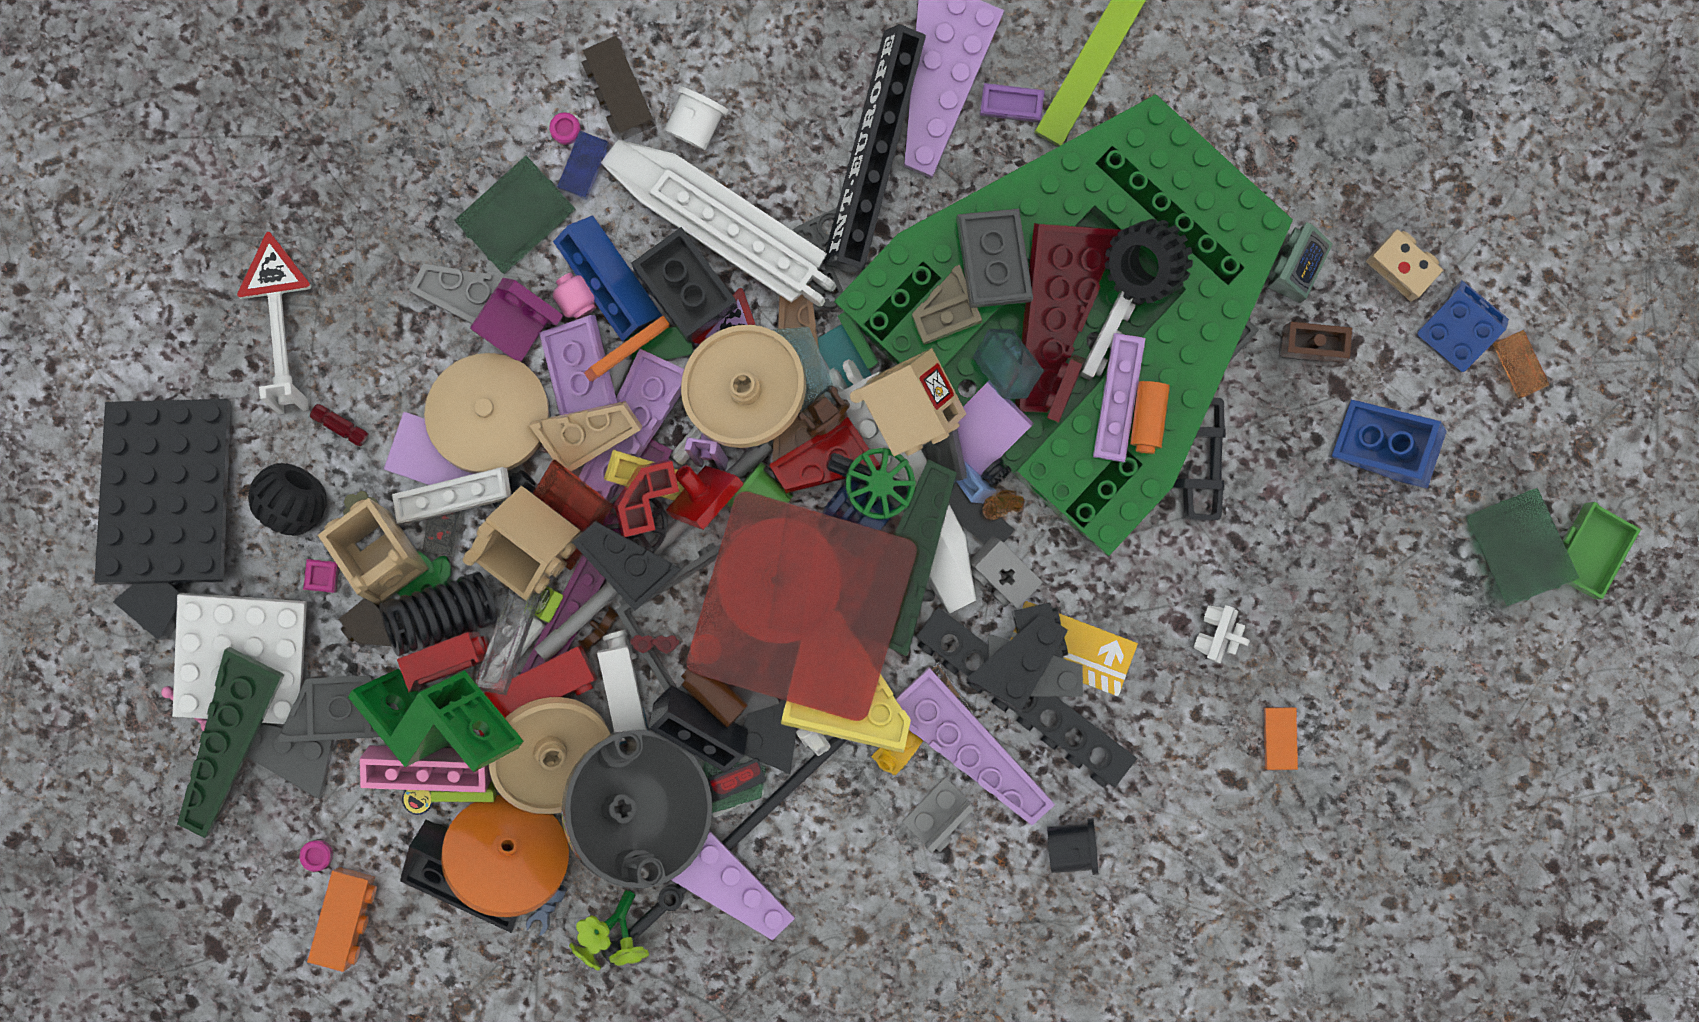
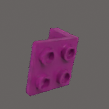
M503 277L470 326V329L509 357L521 362L546 323L557 325L563 314L516 280Z

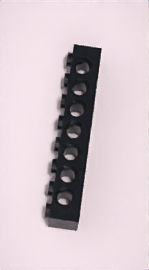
M939 607L935 609L915 636L920 640L917 644L919 648L931 657L935 652L945 659L942 665L955 675L961 671L969 677L974 672L969 670L965 663L967 656L971 653H978L982 657V664L988 660V644ZM947 634L954 635L958 640V646L952 652H946L941 647V639ZM968 681L966 682L978 693L981 694L983 692L982 689L978 688ZM1031 696L1030 705L1023 708L1021 712L995 697L991 700L1003 712L1006 713L1010 708L1019 715L1015 721L1028 731H1031L1033 727L1043 734L1040 740L1053 750L1060 746L1068 753L1065 759L1078 769L1085 765L1093 772L1090 778L1103 788L1107 784L1116 788L1137 760L1134 755L1057 697ZM1048 709L1053 710L1056 714L1055 723L1049 727L1043 726L1040 722L1042 712ZM1072 728L1078 729L1081 734L1080 741L1076 745H1068L1065 741L1066 732ZM1097 747L1103 748L1105 759L1100 764H1093L1090 760L1091 751Z

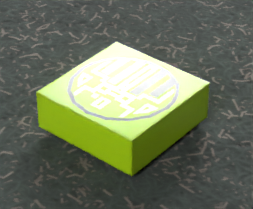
M547 586L541 594L537 595L529 611L549 623L562 601L563 595L552 587Z

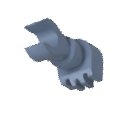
M561 884L555 895L529 917L526 923L527 931L531 927L533 920H540L543 928L539 936L546 932L550 925V912H554L556 908V903L554 902H562L567 891L565 886Z

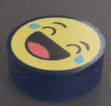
M405 790L403 793V806L411 814L420 815L426 813L434 805V802H431V791Z

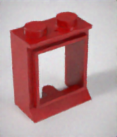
M467 632L398 658L397 662L408 692L422 690L426 683H431L481 664V662L489 661L488 653H491V648L485 635L481 636L479 632Z

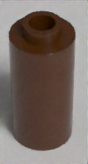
M703 662L698 666L692 663L681 675L684 679L681 686L727 728L748 707V704Z

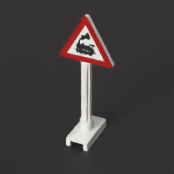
M266 232L237 296L240 299L268 296L275 377H273V385L259 387L260 399L279 415L285 414L284 405L295 404L302 411L309 410L308 398L292 384V377L289 376L282 294L308 290L311 288V284L270 232Z

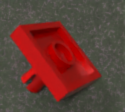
M685 465L675 473L677 481L684 490L670 504L666 511L673 519L704 530L744 484L736 475L706 465L698 474L690 466Z

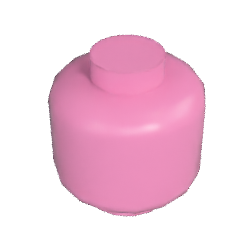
M570 272L556 281L558 287L553 291L552 296L565 317H574L577 320L587 316L597 308L594 295L582 276H573Z

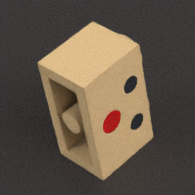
M1397 229L1381 243L1366 262L1412 302L1424 293L1442 273L1443 269L1438 265L1439 261L1429 252H1423L1415 245L1416 240L1405 231L1400 232Z

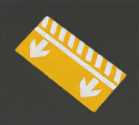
M1025 601L1022 608L1035 606L1036 604ZM1059 613L1061 626L1068 629L1064 637L1068 655L1063 656L1064 659L1083 665L1084 684L1119 696L1138 643ZM1016 627L1013 631L1011 639H1013L1017 635Z

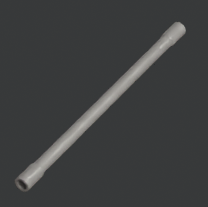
M768 443L750 447L726 472L736 475L741 479L762 462L773 449ZM675 519L668 525L663 543L653 553L660 555L691 525ZM661 534L650 542L651 546L658 541ZM607 582L558 629L552 631L534 648L536 652L546 662L549 661L618 592Z

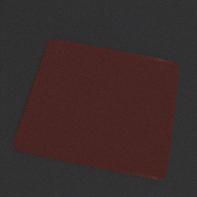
M748 491L739 493L735 497L687 656L686 663L688 669L697 675L853 721L863 720L869 713L915 560V544L906 538Z

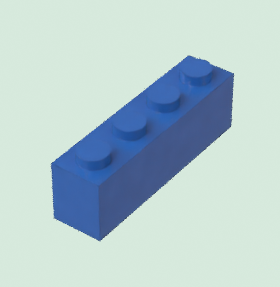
M593 215L567 225L553 241L574 273L583 277L594 295L595 303L622 342L632 338L662 316Z

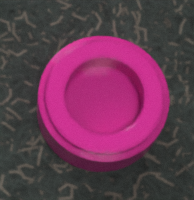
M563 112L552 118L549 130L556 142L569 145L580 137L581 125L574 115Z
M323 840L310 841L300 851V862L308 871H321L332 862V848Z

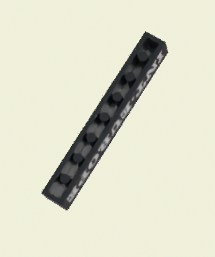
M901 24L884 30L825 251L827 255L823 264L848 273L865 269L926 38L925 34Z

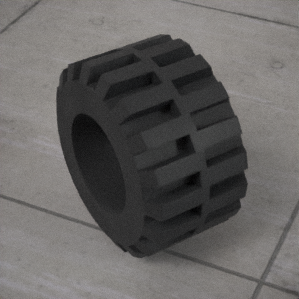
M1149 219L1118 232V236L1112 238L1110 241L1112 247L1108 248L1105 256L1109 257V260L1105 262V269H1110L1111 274L1107 275L1109 282L1114 280L1116 283L1113 288L1117 293L1123 291L1125 299L1130 300L1134 298L1135 303L1141 304L1146 301L1148 304L1174 293V291L1184 285L1183 281L1187 280L1190 275L1187 269L1191 268L1193 260L1188 259V255L1192 254L1191 247L1186 248L1184 242L1188 241L1186 236H1179L1177 234L1180 230L1175 225L1168 227L1169 222L1165 220L1157 222V219ZM1141 246L1148 247L1157 257L1159 269L1156 277L1148 274L1140 264L1139 251Z

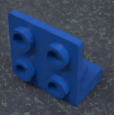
M1461 280L1453 288L1451 297L1418 330L1417 334L1461 372H1465L1507 329L1509 319Z

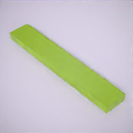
M1146 0L1110 1L1036 128L1035 134L1058 147L1063 145Z

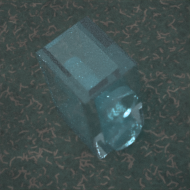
M988 329L973 355L982 373L988 377L996 388L997 393L1003 399L1027 398L1044 371L1013 329Z

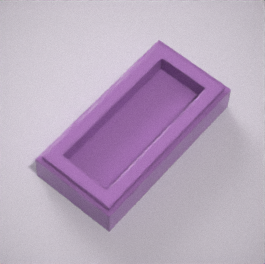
M984 83L980 116L1040 123L1044 90Z

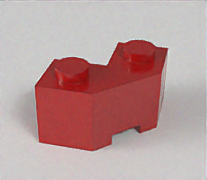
M671 460L638 466L617 498L614 506L620 532L624 537L656 530L649 499L679 492Z

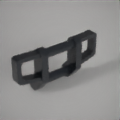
M1213 397L1211 404L1214 406L1215 428L1200 427L1196 438H1210L1209 480L1177 478L1172 488L1183 489L1184 517L1188 520L1215 521L1220 520L1222 517L1223 490L1225 489V481L1222 480V438H1226L1224 400L1222 398ZM1193 489L1213 490L1212 513L1210 515L1196 514L1194 512Z

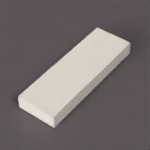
M629 645L599 650L597 655L614 732L647 730Z

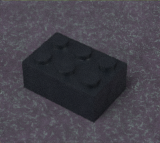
M682 227L631 263L634 272L688 344L738 308L736 299Z

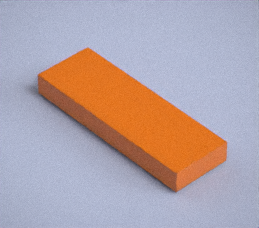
M664 316L660 317L589 367L584 372L585 376L589 381L593 382L669 327V322Z

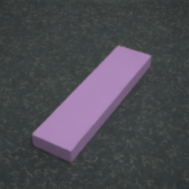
M1119 333L1113 334L1093 451L1094 458L1125 462L1146 338Z

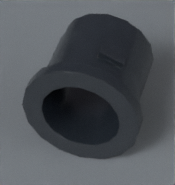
M1087 818L1088 823L1047 826L1051 873L1092 870V875H1099L1094 818Z

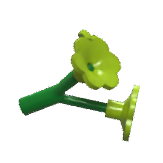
M625 890L614 914L604 922L599 921L593 915L577 922L576 929L579 932L577 940L580 945L585 947L577 946L572 942L569 944V947L572 949L573 954L580 958L587 966L597 971L601 969L594 955L601 950L609 948L611 942L608 935L617 922L620 923L622 939L620 940L621 950L609 957L610 962L620 966L627 963L640 962L642 958L649 956L648 950L643 947L633 946V940L628 934L626 915L632 905L635 894Z

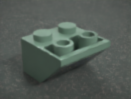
M1308 222L1299 229L1295 227L1292 233H1288L1280 248L1284 253L1278 261L1275 260L1268 278L1271 280L1267 288L1298 303L1307 299L1333 243Z

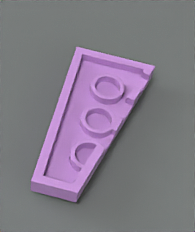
M710 830L700 853L692 864L680 875L671 879L771 940L779 935L795 919L791 912Z

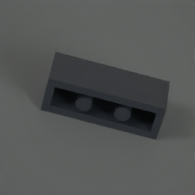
M672 685L654 702L649 726L650 730L725 773L744 757L747 729L733 722L727 728L699 701Z

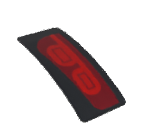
M753 759L734 767L726 773L722 772L707 778L712 803L766 781L758 759Z

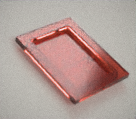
M555 459L551 462L532 493L578 528L580 532L594 520L602 524L614 506ZM577 548L568 559L564 558V561L567 563L565 567L570 571L582 556V553Z

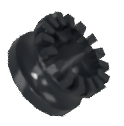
M1002 458L994 461L981 475L984 480L988 479L990 481L989 486L991 488L997 486L999 482L1001 483V478L1005 479L1012 470L1009 466L1005 467L1003 465L1004 460Z

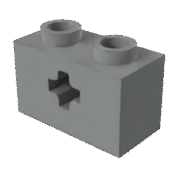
M994 536L970 559V565L974 568L972 575L983 586L989 583L995 589L992 595L1005 607L1010 604L1018 609L1043 583L1000 539ZM1002 569L1005 570V574L1007 575V577L1004 580L1001 579V575L999 574V572Z

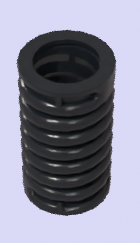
M479 571L467 575V577L461 576L456 581L448 580L445 585L439 583L434 588L427 587L422 592L415 591L410 596L402 595L399 600L393 598L380 603L383 625L389 642L397 656L409 653V650L413 652L418 649L416 635L421 646L428 647L431 640L436 644L440 643L442 635L448 640L453 637L454 633L457 636L464 634L465 628L468 632H473L476 629V624L479 628H485L497 622L491 592L486 580ZM401 633H404L407 644H403Z

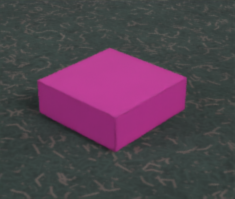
M307 559L303 590L336 593L339 567L336 562Z

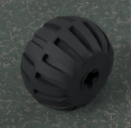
M288 463L272 464L260 471L250 485L248 501L252 514L257 520H260V523L275 532L292 536L304 534L314 528L324 515L326 509L325 489L320 481L314 478L311 473L306 472L305 469Z

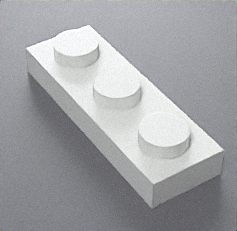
M1123 291L1119 293L1079 373V376L1089 381L1095 374L1098 376L1102 374L1108 362L1103 357L1108 347L1112 345L1113 334H1122L1117 329L1122 319L1125 321L1129 320L1136 306L1131 303L1132 299L1127 300L1123 297Z

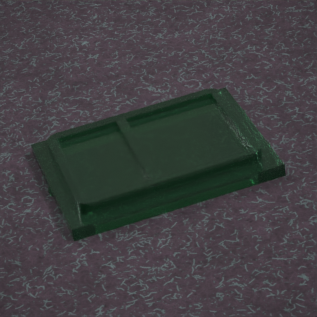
M526 155L454 221L467 234V237L472 239L484 252L487 259L492 261L505 274L576 209Z
M1538 487L1466 516L1507 607L1524 600H1529L1531 597L1554 588H1560L1562 585L1579 579Z

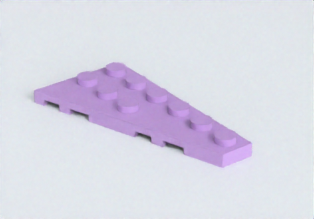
M918 0L916 31L925 34L926 38L910 95L904 167L929 178L933 177L1004 14L1003 9L981 0Z

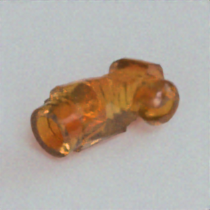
M1002 490L997 495L990 496L985 500L982 512L987 519L996 520L1008 515V512H1012V510L1014 512L1022 511L1025 500L1022 496H1016V491Z

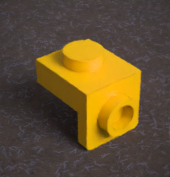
M909 730L903 753L879 747L871 757L882 770L896 775L905 767L923 740Z

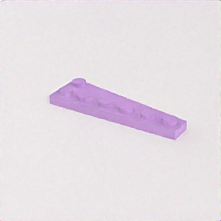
M930 667L895 697L902 710H905L911 719L909 730L913 734H916L929 744L931 748L951 761L953 765L969 775L980 786L996 796L998 800L1029 824L1034 825L1055 806L1054 802Z

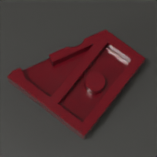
M1074 354L1069 364L1066 362L1062 363L1056 378L1062 381L1058 392L1051 391L1045 408L1050 410L1047 418L1056 422L1061 420L1078 375L1085 363V358Z

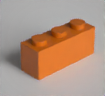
M342 867L332 870L307 963L341 972L350 968L351 964H356L360 954V946H357L360 934H364L369 920V916L365 915L367 905L372 904L377 891V886L373 885L375 876Z

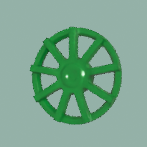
M874 448L863 452L852 462L846 475V491L850 502L860 513L875 519L893 517L907 508L916 486V480L909 461L901 454L893 456L890 449ZM880 453L882 454L881 468L876 470L869 456ZM890 455L900 461V463L890 472H887L888 456ZM861 460L865 461L871 471L869 476L854 471ZM904 467L909 480H894L893 476ZM852 476L866 481L867 486L852 491ZM894 486H909L905 499L893 490ZM869 491L871 497L863 508L854 497ZM887 495H891L900 503L897 508L890 512ZM877 497L881 498L883 513L870 512Z

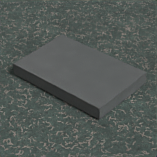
M1019 209L958 214L956 221L970 308L1031 302L1033 300V293Z

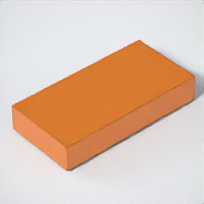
M1263 707L1265 769L1298 770L1297 708Z

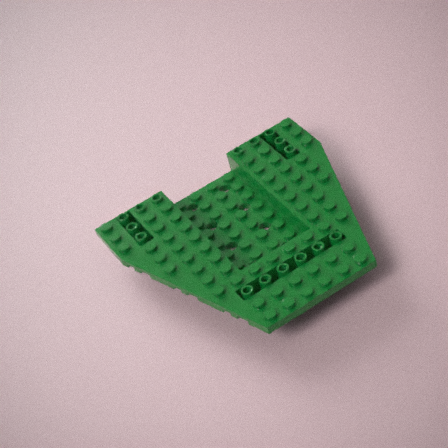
M1156 94L898 233L834 301L895 365L932 348L963 407L972 398L963 397L959 393L958 387L963 381L972 382L976 387V394L991 380L1015 404L1026 303L977 307L982 323L923 345L912 319V313L921 303L928 299L932 291L949 276L955 266L960 265L965 277L956 221L957 215L1019 209L1028 268L1030 266L1034 223L1123 230L1141 221L1157 219V222L1161 220L1168 221V227L1174 225L1180 230L1177 234L1179 236H1186L1188 241L1184 242L1186 248L1191 247L1192 254L1188 255V259L1193 260L1192 267L1187 269L1190 273L1189 278L1183 281L1184 285L1174 291V293L1153 303L1147 304L1145 301L1141 305H1136L1129 320L1125 321L1122 319L1117 329L1124 335L1146 338L1139 381L1159 382L1170 385L1162 448L1155 449V454L1136 452V446L1130 445L1134 419L1133 411L1125 462L1093 457L1111 347H1108L1103 357L1108 362L1100 376L1095 374L1089 381L1078 375L1061 420L1056 422L1047 418L1050 410L1048 412L1022 411L1034 424L1000 457L1004 460L1003 465L1005 467L1009 466L1012 469L1011 473L1056 515L1082 535H1085L1107 557L1112 554L1173 488L1293 222L1291 217ZM1141 246L1139 251L1140 264L1148 274L1156 277L1159 269L1157 257L1148 247ZM1110 269L1104 270L1099 282V292L1082 332H1078L1072 346L1074 351L1071 358L1075 354L1087 359L1091 351L1086 342L1087 337L1093 333L1099 335L1120 293H1117L1113 288L1116 285L1114 280L1109 282L1107 275L1111 274ZM1006 336L1014 338L1017 342V349L1012 353L1004 352L1000 347L1002 338ZM1067 358L1066 363L1069 364L1071 358Z

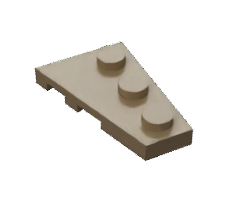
M626 401L532 421L529 425L564 476L637 433L643 427Z

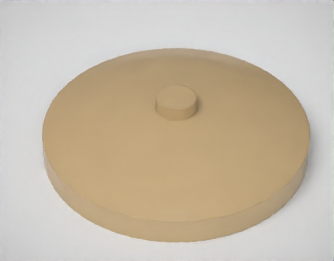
M756 325L728 327L705 339L690 356L681 382L682 402L692 423L710 440L734 448L758 446L782 434L798 416L806 394L805 370L793 346L777 332Z
M481 353L456 361L438 376L428 393L424 416L429 438L441 456L453 466L476 474L500 467L507 468V471L527 461L541 445L540 440L529 425L532 421L549 418L550 411L545 390L531 369L520 361L506 355Z
M549 697L524 704L505 718L524 742L519 749L488 765L491 779L500 795L513 806L536 814L562 812L563 792L575 764L590 748L611 735L603 718L590 706L574 699Z

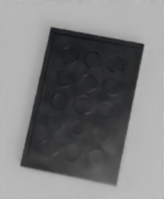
M198 399L105 402L94 583L98 585L223 582L231 420L230 400Z

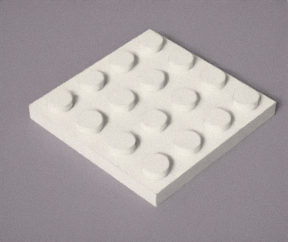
M179 593L177 595L172 717L208 718L207 711L216 688L214 685L224 650L231 647L285 674L262 722L285 724L303 685L307 601Z

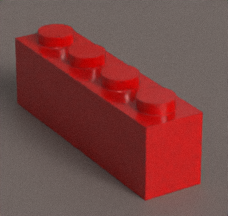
M577 646L484 692V694L503 717L506 718L517 708L538 699L563 697L573 691L576 696L593 689L591 682L598 678L583 647ZM478 730L481 736L485 735L481 730Z

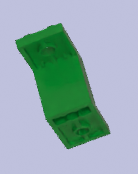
M398 668L353 689L348 696L350 701L404 767L451 745L469 768L476 772L519 749L524 742L465 670L421 692H408L403 675ZM386 702L396 704L399 710L390 708ZM473 729L481 730L485 737L478 736Z

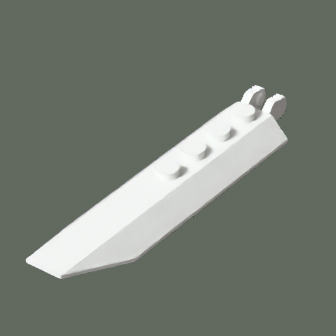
M618 139L601 161V164L640 203L676 227H682L688 235L791 303L802 294L815 305L823 306L825 303L824 297L808 286L812 279L819 286L830 292L836 288L835 282L819 271L827 253L678 155Z
M848 359L843 362L842 366L848 380L854 385L847 387L838 370L834 368L829 370L827 375L831 386H835L838 389L837 393L842 400H847L850 403V407L846 411L848 414L846 417H849L869 449H889L864 400L854 403L850 399L851 392L864 386L870 378L880 374L881 371L863 379L855 363ZM830 399L832 404L835 405L836 402L834 401V399ZM922 450L909 456L903 452L901 455L909 461L917 485L927 460ZM873 454L881 465L882 454ZM889 455L886 471L890 472L900 461ZM904 467L893 476L900 480H909ZM887 495V500L895 507L900 505L896 499ZM949 504L928 583L947 611L952 613L976 601L966 535ZM905 509L891 518L896 528Z

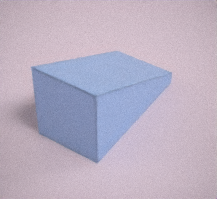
M964 461L967 478L956 482L971 502L985 504L996 490L991 488L989 483Z

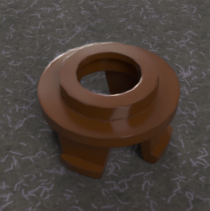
M835 386L828 387L829 393L836 402L835 405L826 397L821 399L817 394L805 402L807 409L814 419L813 422L804 413L799 412L797 418L799 421L803 420L808 427L806 432L810 436L817 433L819 435L828 433L848 415L846 411L850 407V403L847 400L841 399L837 394L838 389Z

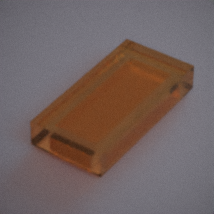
M1524 330L1493 343L1519 399L1550 385Z

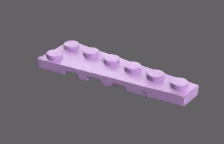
M639 349L616 400L617 403L626 401L643 427L637 433L585 463L561 516L584 528L594 520L597 521L605 503L612 499L620 487V484L604 479L613 449L640 457L681 396L683 368Z

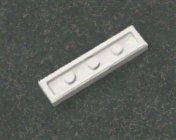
M500 467L392 494L396 522L399 525H404L503 501L511 496L507 468Z

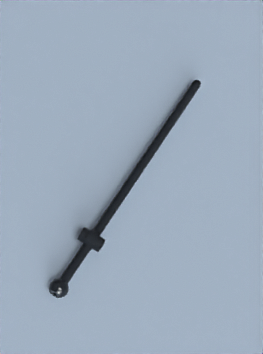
M832 737L828 741L831 746L829 750L820 756L814 754L731 832L722 843L729 850H732L847 740ZM679 884L664 887L659 893L658 902L628 929L629 937L632 938L633 942L666 911L678 909L683 903V895L688 890ZM666 895H675L676 901L668 902ZM622 936L618 940H610L609 948L601 950L603 957L610 964H615L610 962L609 957L621 950L620 940Z

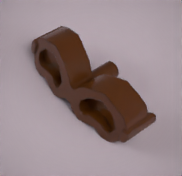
M608 607L609 610L600 625L592 619L589 624L596 630L582 641H578L586 650L601 641L603 636L613 627L618 614L612 607Z

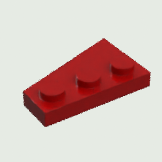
M846 417L824 435L818 434L769 464V467L784 491L789 493L846 479V477L827 469L826 464L830 455L837 453L855 460L860 454L870 449L849 417ZM870 455L869 458L876 470H879L881 465L874 455ZM861 460V461L859 462V463H861V464L867 466V464L865 463L864 460Z

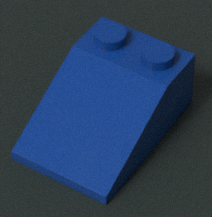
M1351 399L1332 457L1390 479L1428 489L1447 431L1441 421Z

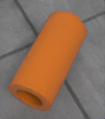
M1151 381L1138 382L1130 445L1136 446V452L1155 454V449L1162 448L1170 389L1168 384Z

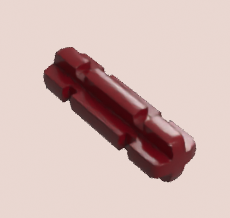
M316 404L310 413V418L318 423H324L323 426L343 438H348V441L357 446H362L368 437L366 431L357 426L354 427L353 423L334 412H330L323 405Z

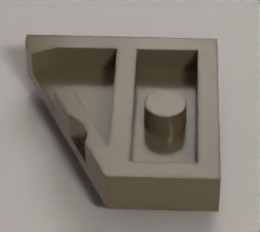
M960 265L955 266L949 276L932 291L928 299L921 303L912 313V319L923 345L982 323L978 308H970L966 280Z

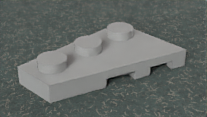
M423 264L409 291L472 324L503 277L488 273H475L455 268ZM508 277V279L516 280L518 283L521 281L519 278Z

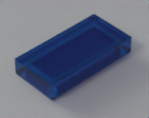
M579 131L558 183V189L587 200L609 142Z

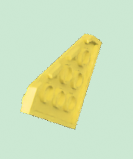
M833 611L832 615L820 629L810 636L801 639L781 720L782 725L903 753L911 719L894 698L892 690L882 675L877 672L869 660L870 657L857 637H854L840 612Z

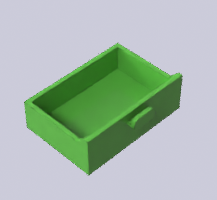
M1596 502L1584 503L1573 525L1567 531L1563 543L1547 573L1593 599H1603L1641 529L1602 508Z

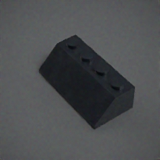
M426 819L409 845L400 882L512 933L520 916L495 917L480 913L468 907L452 892L444 877L441 863L443 841L448 829L441 824H435Z

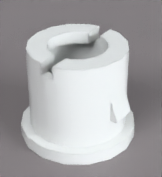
M679 86L677 92L680 94V97L664 131L706 151L721 116H727L729 110L695 91Z

